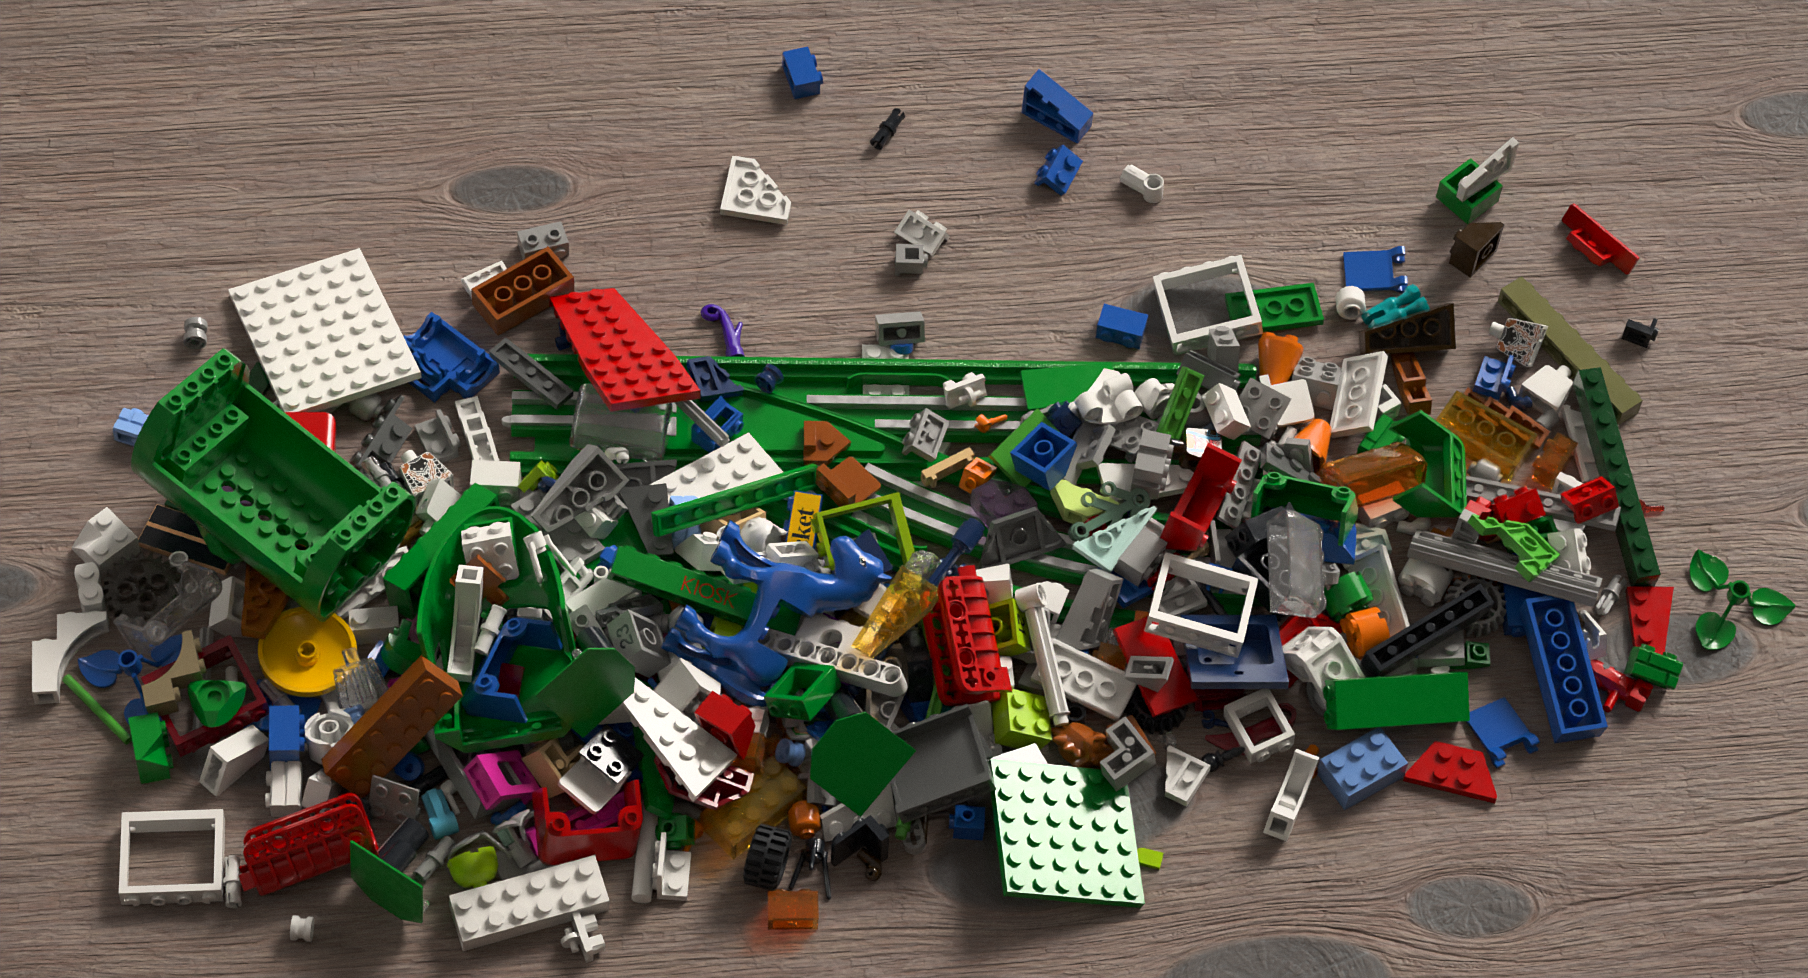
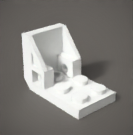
M1308 627L1282 646L1286 668L1302 682H1312L1325 705L1326 700L1323 696L1325 680L1365 678L1344 639L1332 627Z

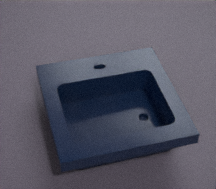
M1181 615V618L1237 633L1241 615ZM1276 615L1249 616L1244 642L1238 658L1183 643L1191 689H1288L1289 679Z

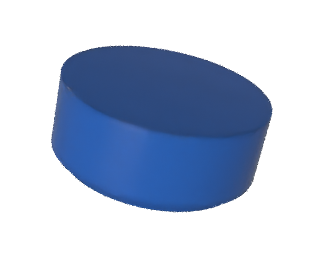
M913 343L890 345V349H893L898 354H910L913 352Z

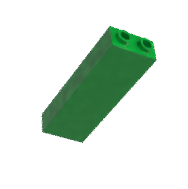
M1468 672L1325 680L1323 696L1326 700L1324 720L1327 724V729L1340 730L1470 721Z

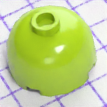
M492 846L478 848V852L470 853V851L453 857L447 863L453 880L459 886L464 888L473 887V889L488 885L487 882L496 876L499 867L498 858Z

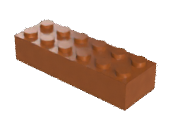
M421 655L321 759L325 775L350 792L365 798L371 789L372 776L384 778L463 696L458 681Z

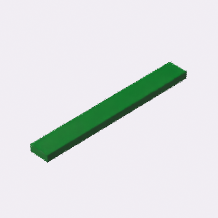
M809 464L651 512L653 534L660 537L793 496L794 490L807 492L819 488L816 485V469L818 466L816 464Z

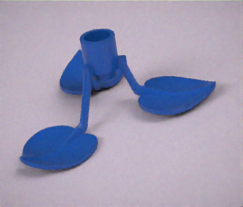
M182 634L166 638L157 643L151 651V657L154 661L144 658L142 654L137 655L133 650H125L120 655L113 650H102L87 657L79 658L78 665L85 679L93 686L99 688L112 686L117 680V674H122L123 671L126 675L132 676L140 698L131 700L125 707L124 717L129 724V717L148 714L142 687L137 678V675L142 670L141 662L154 667H163L176 661L182 647Z

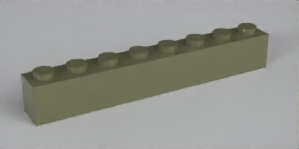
M1521 276L1501 288L1497 302L1514 319L1548 326L1541 347L1559 366L1565 365L1571 370L1570 377L1573 380L1578 370L1601 367L1618 426L1638 414L1643 401L1640 395L1625 383L1624 378L1618 375L1610 367L1609 363L1595 352L1593 346L1588 344L1578 331L1572 328L1565 321L1564 317L1552 308L1548 300L1542 297L1530 282H1527Z

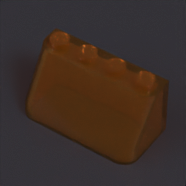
M1394 442L1363 453L1349 455L1346 458L1328 461L1321 468L1319 477L1322 484L1350 488L1355 493L1357 506L1360 508L1393 498L1421 483L1425 484L1427 463L1421 454L1405 443Z

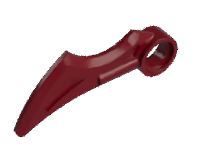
M1289 703L1278 704L1282 711L1290 714L1291 718L1288 720V723L1293 727L1297 716L1296 709ZM1273 714L1272 717L1244 728L1254 746L1263 739L1283 734ZM1233 732L1205 736L1206 741L1225 751L1232 750L1234 747H1241Z

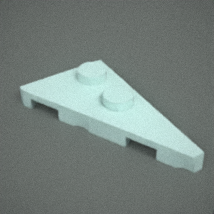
M1155 506L1145 508L1128 519L1124 518L1108 526L1105 530H1099L1080 542L1078 540L1073 544L1072 549L1104 571L1111 573L1116 567L1118 558L1143 527L1147 525L1157 511V508Z

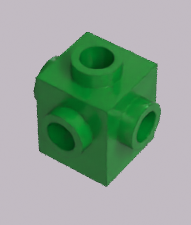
M672 812L667 820L658 817L655 835L657 840L661 841V832H666L667 849L679 850L681 846L695 845V820L677 812Z

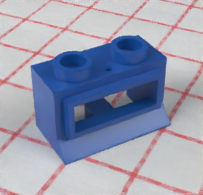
M722 396L705 412L714 422L720 415L727 419L721 429L729 435V439L734 434H738L744 426L743 413L726 403ZM696 423L692 425L691 441L709 453L720 448Z

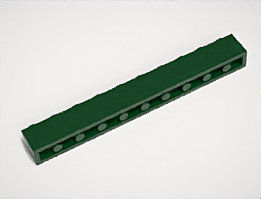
M1597 367L1578 370L1573 386L1599 477L1602 476L1615 487L1618 504L1621 507L1615 533L1631 587H1654L1661 573L1602 369Z

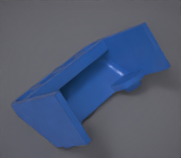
M516 617L508 620L502 626L499 635L494 638L488 655L483 656L462 698L461 704L466 714L519 723L527 722L528 719L517 696L497 692L499 689L500 667L502 663L510 662L518 645L562 650L563 645L552 622Z

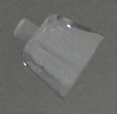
M356 647L341 651L345 665L333 671L340 709L352 708L380 697L389 689L372 657L359 659Z

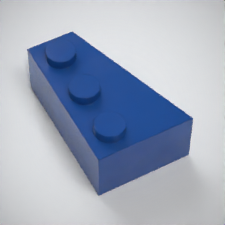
M1038 69L1025 85L1021 113L1078 144L1092 127L1093 112L1043 71Z

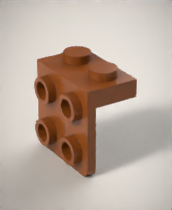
M853 457L846 458L832 470L824 463L816 469V485L839 507L865 501L881 489L880 482Z

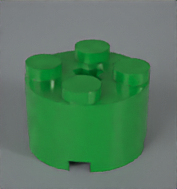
M1360 571L1348 573L1340 577L1338 583L1333 584L1330 587L1331 589L1327 590L1325 586L1318 592V596L1328 614L1336 623H1339L1341 619H1344L1352 611L1357 612L1367 609L1368 604L1374 601L1373 594Z

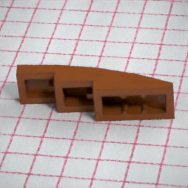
M1470 388L1466 389L1454 406V408L1489 429L1535 449L1540 448L1550 433L1548 429L1513 405L1508 409L1491 396L1486 400Z

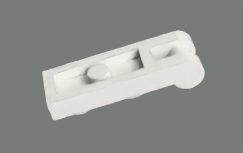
M576 557L570 562L575 572H578L580 575L579 580L576 576H572L567 569L560 576L566 601L582 592L594 578V572L584 566V561L580 557ZM542 609L545 617L550 622H553L550 611Z

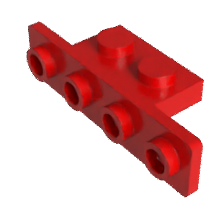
M1575 203L1571 204L1564 214L1562 222L1573 230L1566 238L1573 248L1585 254L1589 261L1595 265L1602 266L1611 262L1624 274H1630L1637 264L1639 256Z

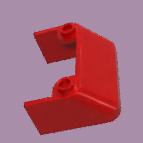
M1207 443L1193 476L1175 510L1171 511L1160 538L1168 542L1166 549L1196 551L1198 547L1203 549L1209 537L1205 533L1226 493L1231 494L1237 483L1233 479L1242 459Z
M633 780L623 785L625 807L618 813V827L571 831L570 820L566 814L562 812H549L547 787L533 791L532 800L537 850L540 861L547 866H556L592 855L596 856L597 862L624 860L632 857L637 850L643 821L639 780Z

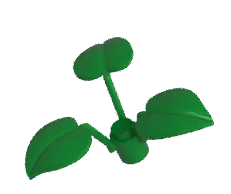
M1699 549L1692 557L1689 574L1693 585L1702 592H1709L1714 587L1717 590L1729 589L1727 599L1730 603L1722 617L1715 612H1706L1696 622L1695 630L1701 646L1706 650H1719L1732 642L1736 634V626L1733 622L1725 619L1733 605H1740L1745 599H1747L1750 607H1754L1752 611L1754 618L1767 626L1780 623L1796 606L1788 597L1769 588L1755 590L1751 600L1750 588L1745 581L1737 580L1723 585L1728 579L1729 570L1721 559Z

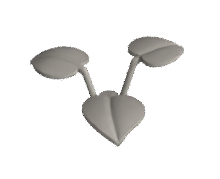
M549 803V811H552V806ZM527 809L519 812L492 831L493 834H496L500 830L508 828L515 841L509 845L510 851L482 830L468 836L454 846L448 855V861L453 858L454 854L461 847L472 841L486 838L504 852L508 859L513 857L519 868L525 866L537 858L530 848L531 844L527 839L524 829L529 819L534 816V810L530 811ZM513 826H519L522 838L518 839L512 828Z

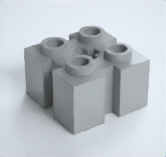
M1143 429L1130 491L1135 488H1142L1149 494L1150 498L1158 499L1159 491L1165 490L1174 445L1170 444L1171 435Z

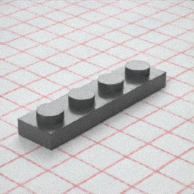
M506 337L489 351V356L556 410L574 396L571 388Z

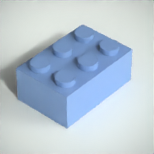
M1378 727L1321 758L1317 775L1342 808L1346 810L1402 779L1408 762L1381 727Z

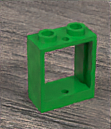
M795 662L765 694L764 699L771 717L811 721L842 685L834 666ZM800 688H807V691L801 697L793 696Z

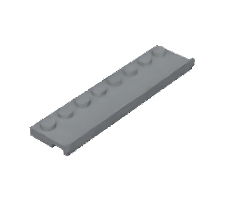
M1420 529L1416 530L1407 554L1412 559L1591 607L1595 605L1603 579L1551 565L1533 581L1528 582L1515 569L1520 561L1517 555Z

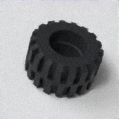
M762 823L757 827L745 862L743 872L744 884L772 892L778 888L791 848L792 836L790 831Z

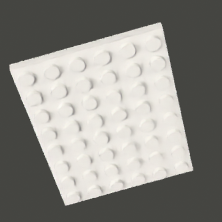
M360 248L228 289L230 298L283 412H318L421 378V371Z

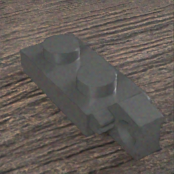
M651 594L610 603L608 608L597 610L595 612L596 620L601 628L607 627L606 624L628 609L644 617H651L656 613L663 612V604Z

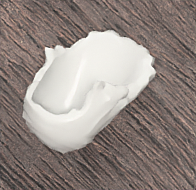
M757 517L747 521L740 534L745 544L753 551L765 552L767 544L783 543L781 536L786 535L788 531L779 528L771 521L766 520V518Z

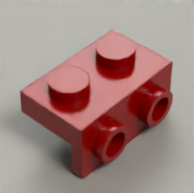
M1527 486L1513 490L1514 495L1507 497L1506 494L1493 498L1494 503H1491L1489 508L1494 509L1499 523H1504L1505 520L1526 523L1546 515L1537 488L1527 489Z

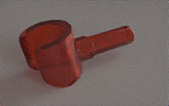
M1639 499L1644 515L1645 512L1664 511L1665 509L1664 505L1649 506Z

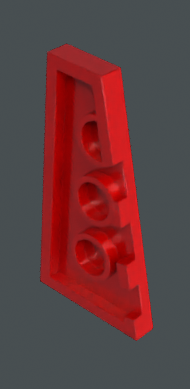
M1674 587L1626 588L1625 593L1633 647H1641V644L1655 647V652L1662 655L1665 652Z

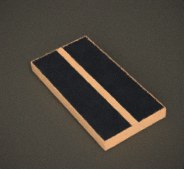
M159 504L156 505L138 538L139 547L166 556L182 551L188 555L189 564L226 575L231 566L230 563L210 552L195 521L183 512Z

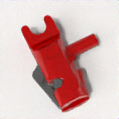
M1597 659L1591 660L1597 688L1607 692L1609 695L1602 706L1603 710L1607 713L1611 712L1616 701L1620 698L1626 701L1625 706L1641 712L1646 699L1649 698L1653 686L1639 678L1637 681L1631 679L1624 674L1623 668Z

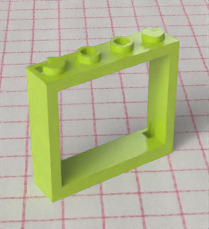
M899 492L813 514L811 527L813 533H817L820 543H817L818 554L824 558L826 566H823V568H830L832 571L835 569V563L830 551V544L823 520L888 504L908 582L887 587L886 591L894 594L923 586Z

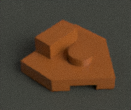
M804 421L803 465H822L823 463L828 465L840 452L845 451L851 446V441L828 421Z

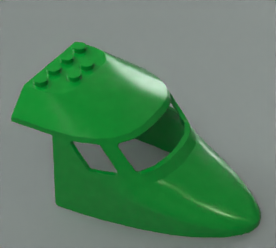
M500 506L484 507L468 514L452 528L436 550L425 577L417 616V637L422 656L436 665L435 651L438 643H440L443 670L447 673L455 603V586L450 583V578L457 573L459 565H466L461 531L470 527L490 526L496 522H510L512 543L519 571L518 578L506 580V582H502L497 586L509 597V600L501 607L505 609L534 607L549 610L563 648L562 650L518 645L509 664L525 667L518 700L528 719L526 723L466 714L461 701L470 682L458 681L463 696L434 725V734L437 740L464 753L480 752L482 750L504 748L518 744H529L542 740H553L564 737L571 729L563 719L535 695L578 656L561 577L553 553L549 546L545 545L547 550L537 554L543 576L542 583H538L530 553L523 538L539 530L522 514ZM487 596L482 599V611L483 609L489 611L492 607V604L486 600ZM479 653L476 655L473 676L484 656Z

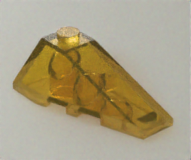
M902 565L853 642L852 647L873 659L931 612L938 601V587Z

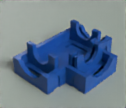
M433 312L426 316L424 323L415 333L403 336L421 371L420 379L429 386H425L418 380L408 383L434 403L450 389L456 393L458 392L464 399L473 397L500 373L499 364L484 349L478 347ZM486 372V374H485L478 382H476L475 384H472V383H473L474 381H476L483 373Z

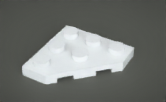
M732 156L720 214L787 225L791 209V201L788 197L783 196L778 190L776 183L768 174L765 175L755 159Z

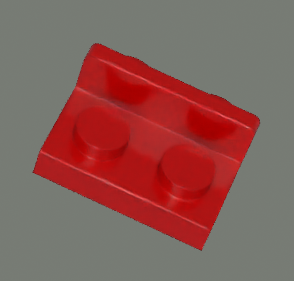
M1602 476L1560 494L1562 502L1573 511L1577 524H1581L1619 507L1615 487Z

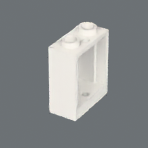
M1261 689L1224 706L1223 716L1239 745L1245 748L1244 753L1250 764L1256 761L1263 762L1271 754L1278 751L1285 752L1294 744L1295 733L1270 689ZM1268 706L1283 734L1254 746L1239 719Z

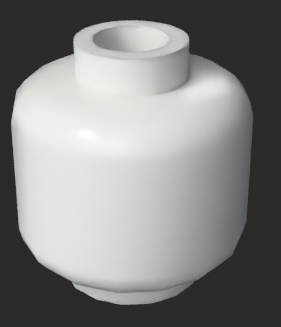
M1346 286L1337 292L1336 308L1339 316L1348 320L1361 317L1366 310L1365 294L1361 289L1354 286Z

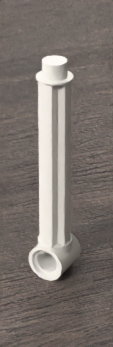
M1036 583L1017 589L1015 591V599L1021 612H1025L1049 711V718H1053L1055 727L1069 724L1067 715L1070 714V711L1068 710L1044 607L1047 605V595L1042 584Z

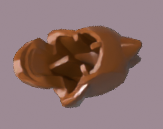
M1072 722L1068 725L1051 729L1054 736L1052 740L1057 744L1059 754L1063 759L1071 763L1072 767L1101 769L1100 761L1115 752L1110 745L1104 744L1106 740L1104 734L1095 732L1084 724Z

